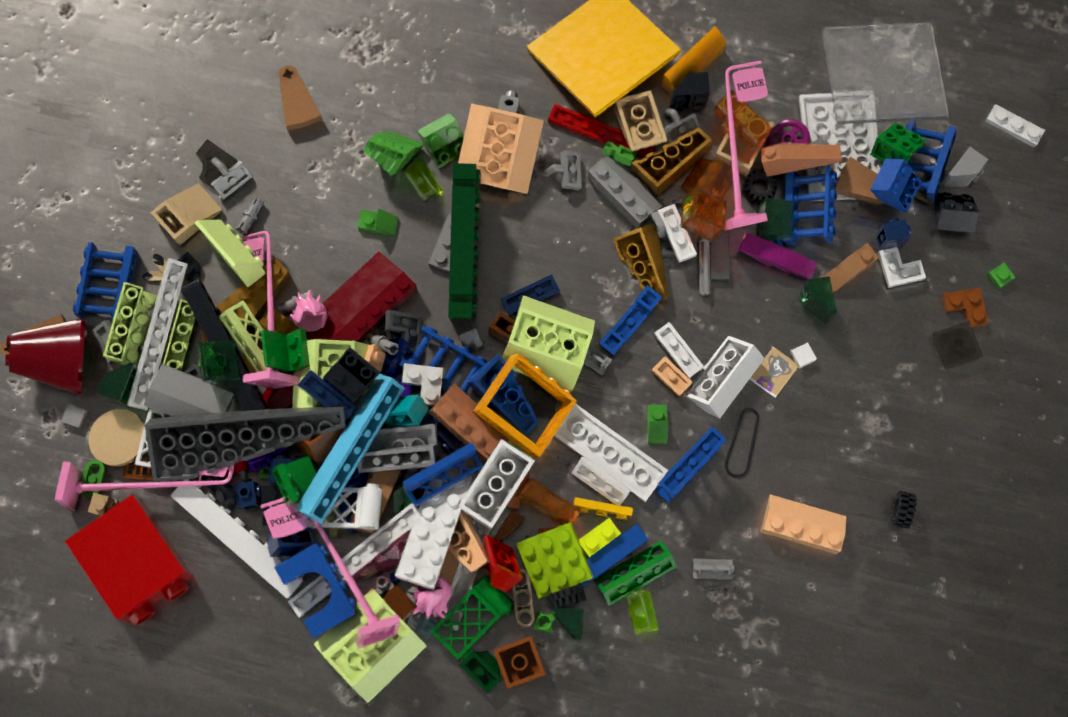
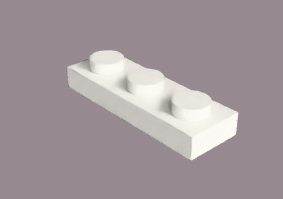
M996 104L985 121L1034 148L1045 131Z
M675 204L657 210L665 223L666 235L678 262L696 257L697 253Z
M670 322L654 333L660 344L689 379L704 369L703 364Z
M584 456L572 471V474L615 505H621L631 491Z

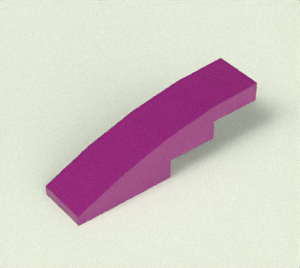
M749 233L744 234L738 249L769 267L774 266L787 274L793 273L806 281L812 279L817 266L816 262L796 252Z

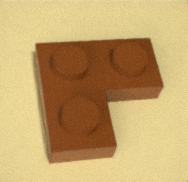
M981 287L942 294L945 312L964 310L968 328L987 326L989 324Z

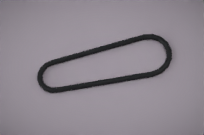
M746 408L741 412L725 460V469L733 477L744 476L750 467L759 423V414L753 408ZM746 411H753L756 414V423L747 467L743 473L733 474L728 469V460L744 413Z

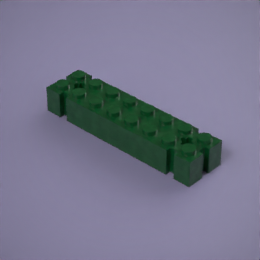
M453 163L448 318L450 320L473 321V316H477V305L473 303V298L477 297V284H474V278H478V267L475 265V259L479 257V248L475 246V240L479 241V227H476V222L480 221V210L476 205L480 203V188H477V184H481L480 169H477L476 164Z

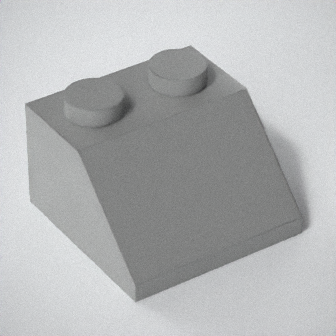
M969 147L939 188L966 187L971 181L975 183L987 169L985 164L989 159L972 147Z

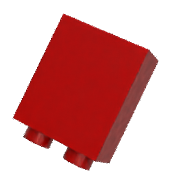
M133 494L65 540V543L118 621L127 623L131 620L134 626L139 625L155 613L151 606L164 596L168 602L173 601L189 589L185 581L191 578L193 574L143 500Z

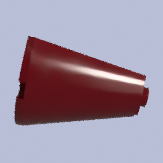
M77 319L7 335L6 347H10V354L5 356V366H9V372L75 394H81L86 319Z

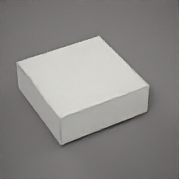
M808 343L790 351L799 369L817 360Z

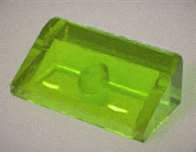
M416 160L404 171L423 201L430 199L443 190L422 160Z
M640 591L626 596L634 633L640 634L657 630L658 625L650 591Z

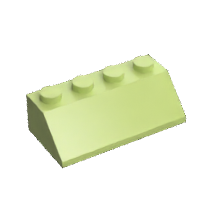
M197 220L195 222L211 246L247 287L266 274L262 268L263 262L258 256L255 258L252 256L254 252L248 245L243 246L245 242L238 234L234 235L235 231L229 223L225 225L221 220Z

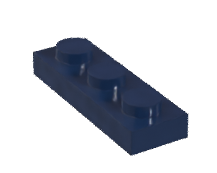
M551 274L501 298V302L510 317L518 312L523 295L543 301L560 293V289Z
M312 370L298 384L299 388L323 407H344L345 422L357 408Z

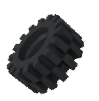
M760 168L759 171L754 169L753 172L746 176L743 183L745 198L748 197L749 202L755 201L754 204L756 205L758 202H760V205H764V202L766 204L774 198L778 188V184H776L777 178H773L774 175L767 177L763 171L764 168ZM756 181H763L767 185V190L759 193L754 190L753 184Z
M898 491L892 506L893 510H891V524L893 526L906 529L911 527L915 517L914 513H916L915 507L917 506L915 494Z
M582 584L548 594L552 611L570 607L587 600Z

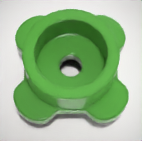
M538 611L535 614L536 623L533 625L534 630H543L546 633H550L553 629L552 621L555 619L554 615L551 613L543 614L541 611Z

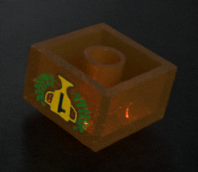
M695 186L683 197L680 227L712 242L725 231L727 201Z

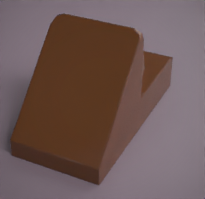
M394 584V588H391L382 596V599L403 621L417 608V605L397 584Z

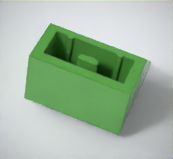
M450 113L418 130L426 150L438 168L460 157L464 135L457 120Z

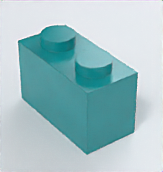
M419 394L400 396L385 422L390 428L417 426L422 421L429 407Z

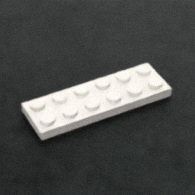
M577 404L573 406L554 435L555 438L581 457L584 456L629 488L631 493L644 502L647 501L658 486V482L668 472L662 465Z
M448 470L446 477L455 479L459 476V472ZM472 476L465 478L420 504L395 574L396 578L434 590L461 512L458 506L468 492ZM434 478L430 481L429 487L437 489L441 487L443 480Z

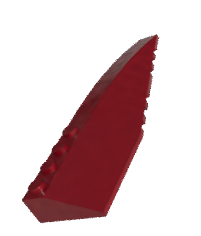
M378 251L323 302L327 310L325 326L318 331H306L307 341L321 339L361 343L367 339L368 333L375 332L379 325L385 321L386 311H397L418 291L417 285L400 268ZM278 370V372H281V373H285V374H289V375H293V376H294V373H289V372H284V371ZM293 386L278 389L266 388L262 396L269 409L292 408Z

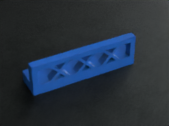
M471 442L403 481V489L413 505L417 507L478 472L484 466L476 455V448ZM471 457L477 464L472 469L463 467L464 462ZM452 468L460 470L459 476L455 479L446 477L448 470ZM434 478L443 480L441 487L437 489L429 487L430 481ZM417 488L424 489V496L416 500L412 491Z

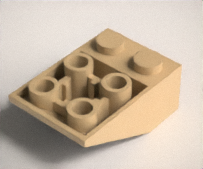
M198 183L165 200L150 213L180 246L199 230L195 224L197 220H212L223 210Z

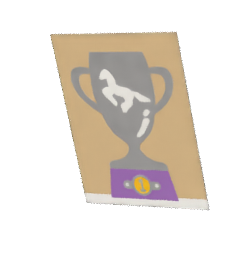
M772 347L750 380L776 398L798 366L796 362L775 347Z

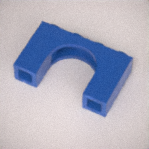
M315 543L274 567L283 585H287L309 572L319 573L328 580L331 586L329 603L321 611L303 620L313 638L358 613L356 601L353 597L349 598L346 592L349 590L344 580L340 581L337 576L339 571L334 562L330 563L327 558L329 553L324 545L320 546L319 543Z

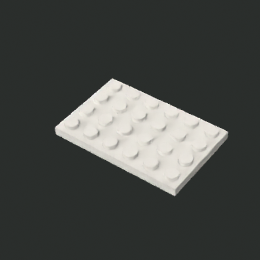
M873 91L806 94L799 96L801 122L810 132V144L823 137V140L826 139L830 145H840L842 162L833 163L837 176H839L850 156L875 173H879L881 161L870 155L876 137H878ZM814 167L806 169V176L816 175ZM825 182L807 184L808 194L825 192ZM837 194V200H856Z

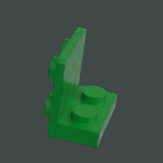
M894 123L876 137L870 155L883 163L885 159H904L908 163L911 155L926 143V139L908 130L903 125Z
M299 328L286 335L266 329L261 331L265 367L295 373L310 366L306 331Z
M309 456L286 465L282 463L272 469L287 507L300 502L316 476V471Z

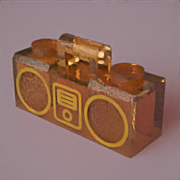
M731 90V96H736V93ZM726 94L717 102L714 112L719 120L725 121L721 127L729 134ZM732 97L734 128L736 129L735 139L740 136L746 146L755 149L770 135L772 127L746 102H739L737 97Z
M534 478L525 479L516 495L560 526L569 522L573 524L581 511Z

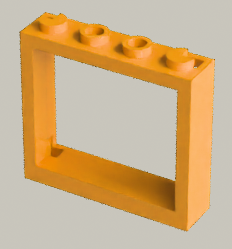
M514 354L509 357L473 412L529 456L537 458L542 455L577 400L569 394L570 391L559 387L555 379L544 375L541 368L530 364L527 357ZM514 366L562 403L536 444L487 407Z

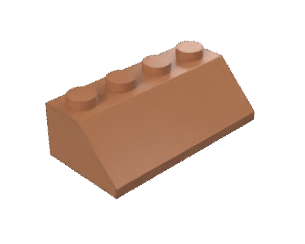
M454 383L428 413L465 446L472 442L476 448V455L486 464L500 440L502 439L508 443L509 439L473 412L477 403Z

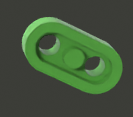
M99 460L89 461L85 466L81 482L84 484L103 483L106 475V466ZM95 468H99V472L97 474H94ZM86 491L82 492L81 495L87 499H92L93 493L100 494L101 491H93L92 493Z

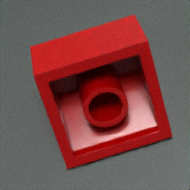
M486 535L483 548L489 560L485 567L490 576V583L494 588L507 592L523 579L514 549Z

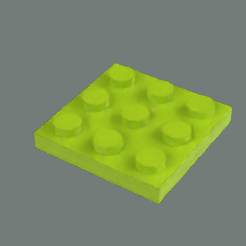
M572 522L516 543L538 599L548 596V594L594 578Z

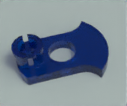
M402 338L391 341L398 344L399 348L393 346V348L398 349V355L392 360L394 355L388 353L382 366V371L391 378L398 376L395 372H400L398 366L406 352L411 349L409 342Z

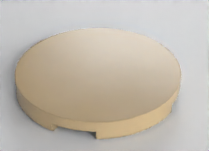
M114 409L104 413L95 421L89 433V447L92 454L97 460L108 466L120 467L130 464L137 457L145 423L134 412L126 409Z

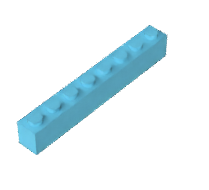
M379 374L295 508L297 511L320 524L323 523L405 389L393 378Z

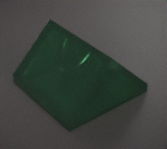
M765 198L757 206V213H766L768 221L756 224V236L768 241L792 238L793 202Z
M234 341L197 343L203 382L212 385L240 379Z
M555 607L551 612L577 643L581 641L584 609Z

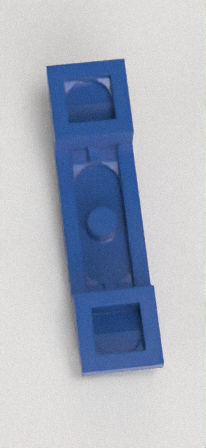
M647 285L635 299L632 306L616 325L608 331L599 344L614 356L645 321L662 299V296Z

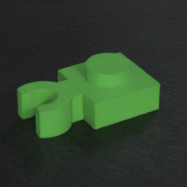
M608 141L602 151L603 154L613 156V160L627 166H631L637 154L636 151L631 152L629 148L622 145L617 147Z

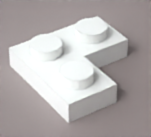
M897 247L878 252L888 288L921 281L926 278L921 260L902 264Z
M404 363L402 384L421 386L420 397L423 398L427 406L433 407L440 399L443 368Z

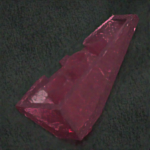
M410 530L388 545L389 551L376 555L372 560L373 564H366L352 576L355 583L369 580L374 576H380L385 572L389 573L397 570L410 535Z

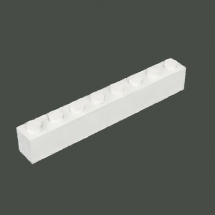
M202 485L178 487L170 495L287 599L290 600L305 584V581L302 579L304 575L287 585H283L274 567L286 561L283 556L270 557L267 542L263 545L258 540L260 536L252 529L248 532L244 528L246 524L238 517L233 519L229 515L231 511L228 508L225 509L223 505H217L215 503L217 499L210 492L205 494L201 491Z

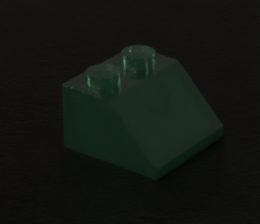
M830 276L807 279L799 291L800 303L803 302L804 309L824 323H830L837 314Z
M128 363L105 374L103 380L101 379L98 383V394L108 402L129 408L130 406H127L137 366L133 363Z

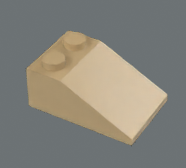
M651 90L621 98L615 102L614 111L631 152L667 142Z

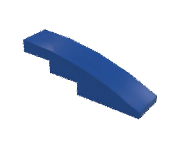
M634 525L588 558L587 561L594 578L579 584H582L583 587L646 543L649 539L639 525Z

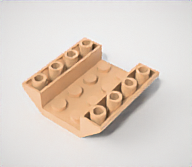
M471 104L458 163L476 164L477 169H480L481 184L528 194L544 120Z

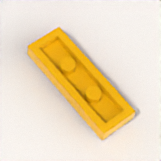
M576 497L573 508H577V512L588 513V511H594L596 515L607 517L610 514L615 515V518L619 520L631 518L633 512L631 507Z

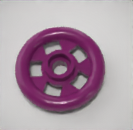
M785 119L772 127L766 139V146L785 142L787 137H790L791 140L786 143L810 144V132L802 122L794 119ZM784 127H792V131L784 132ZM801 131L803 138L798 140L796 133ZM776 134L780 135L779 142L774 141Z

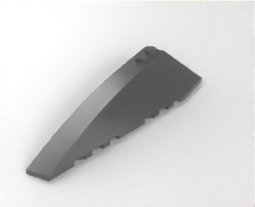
M344 407L266 409L150 419L145 424V432L153 482L194 479L200 476L198 471L207 470L208 473H211L217 469L235 465V463L276 451V449L291 446L302 441V439L306 441L314 436L344 428L346 423Z

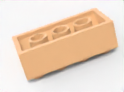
M770 494L760 532L838 554L841 552L846 533V516Z

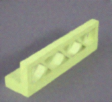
M243 300L224 311L219 318L256 372L266 371L263 350H260L257 346L258 340L262 341L261 331L263 329ZM241 307L245 313L244 319L239 318L234 310ZM247 324L254 326L256 329L255 335L248 333L246 330Z

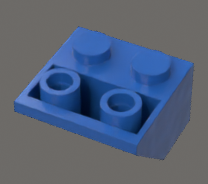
M885 159L870 190L879 201L902 212H907L922 181L904 159Z

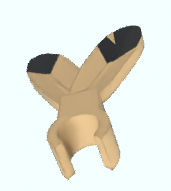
M154 254L153 261L160 271H148L142 277L147 281H162L167 262L161 255Z

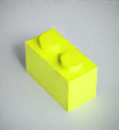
M608 518L579 539L585 556L590 558L619 537L621 533L612 520Z

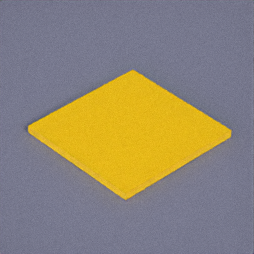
M589 0L527 45V50L594 117L598 116L681 54V49L629 0Z

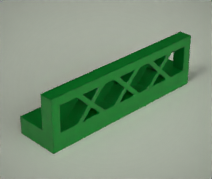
M659 541L594 579V582L601 591L606 603L610 606L675 569L677 566L671 552L662 541ZM659 549L663 550V553L660 555H653ZM646 560L644 564L636 565L638 561ZM629 570L625 575H619L621 571ZM607 579L611 580V583L604 587L602 586V582Z

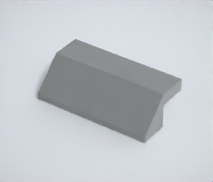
M162 364L149 388L144 406L173 417L223 413L230 410L235 392Z
M425 424L380 429L359 462L358 472L429 467L437 462L439 444L437 425Z

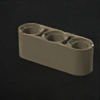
M520 569L521 574L526 576V581L523 584L517 583L513 586L516 621L520 627L529 628L534 623L530 577L527 571ZM526 594L529 598L528 602L525 604L519 603L517 600L518 595ZM524 613L531 616V621L528 624L520 622L519 618Z

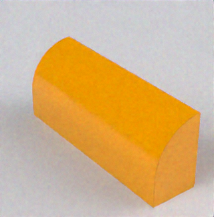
M716 26L664 74L662 87L671 96L675 88L689 73H702L725 51V38Z

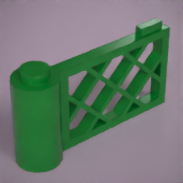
M485 574L430 632L457 660L460 658L464 660L472 652L470 647L503 614L507 616L512 612L514 601L504 591L494 588L490 583V577ZM472 594L478 599V608H467V599ZM455 611H464V623H452V614ZM467 611H478V623H467ZM481 611H489L494 616L488 623H481ZM450 617V623H444ZM441 625H450V637H441L436 630ZM452 625H464V637H452ZM467 625H478V634L475 637H466ZM464 639V648L457 654L452 648V640ZM466 639H472V640L466 645Z

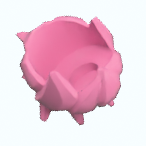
M309 290L305 300L298 292L299 300L295 298L297 306L293 311L294 314H290L291 319L297 327L305 331H318L325 326L327 319V310L321 304V295L315 299L312 296L311 290Z
M442 575L438 577L434 590L421 585L415 589L412 599L417 600V608L414 610V614L421 611L422 614L426 612L427 618L430 617L431 613L435 618L438 615L443 619L445 618L442 610L448 613L446 606L451 595V586Z

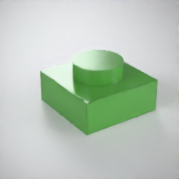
M1002 263L987 274L998 289L1015 278L1005 263Z

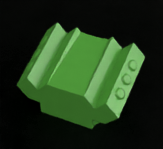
M387 130L386 132L375 134L368 140L367 147L363 151L390 175H395L422 149L424 143Z

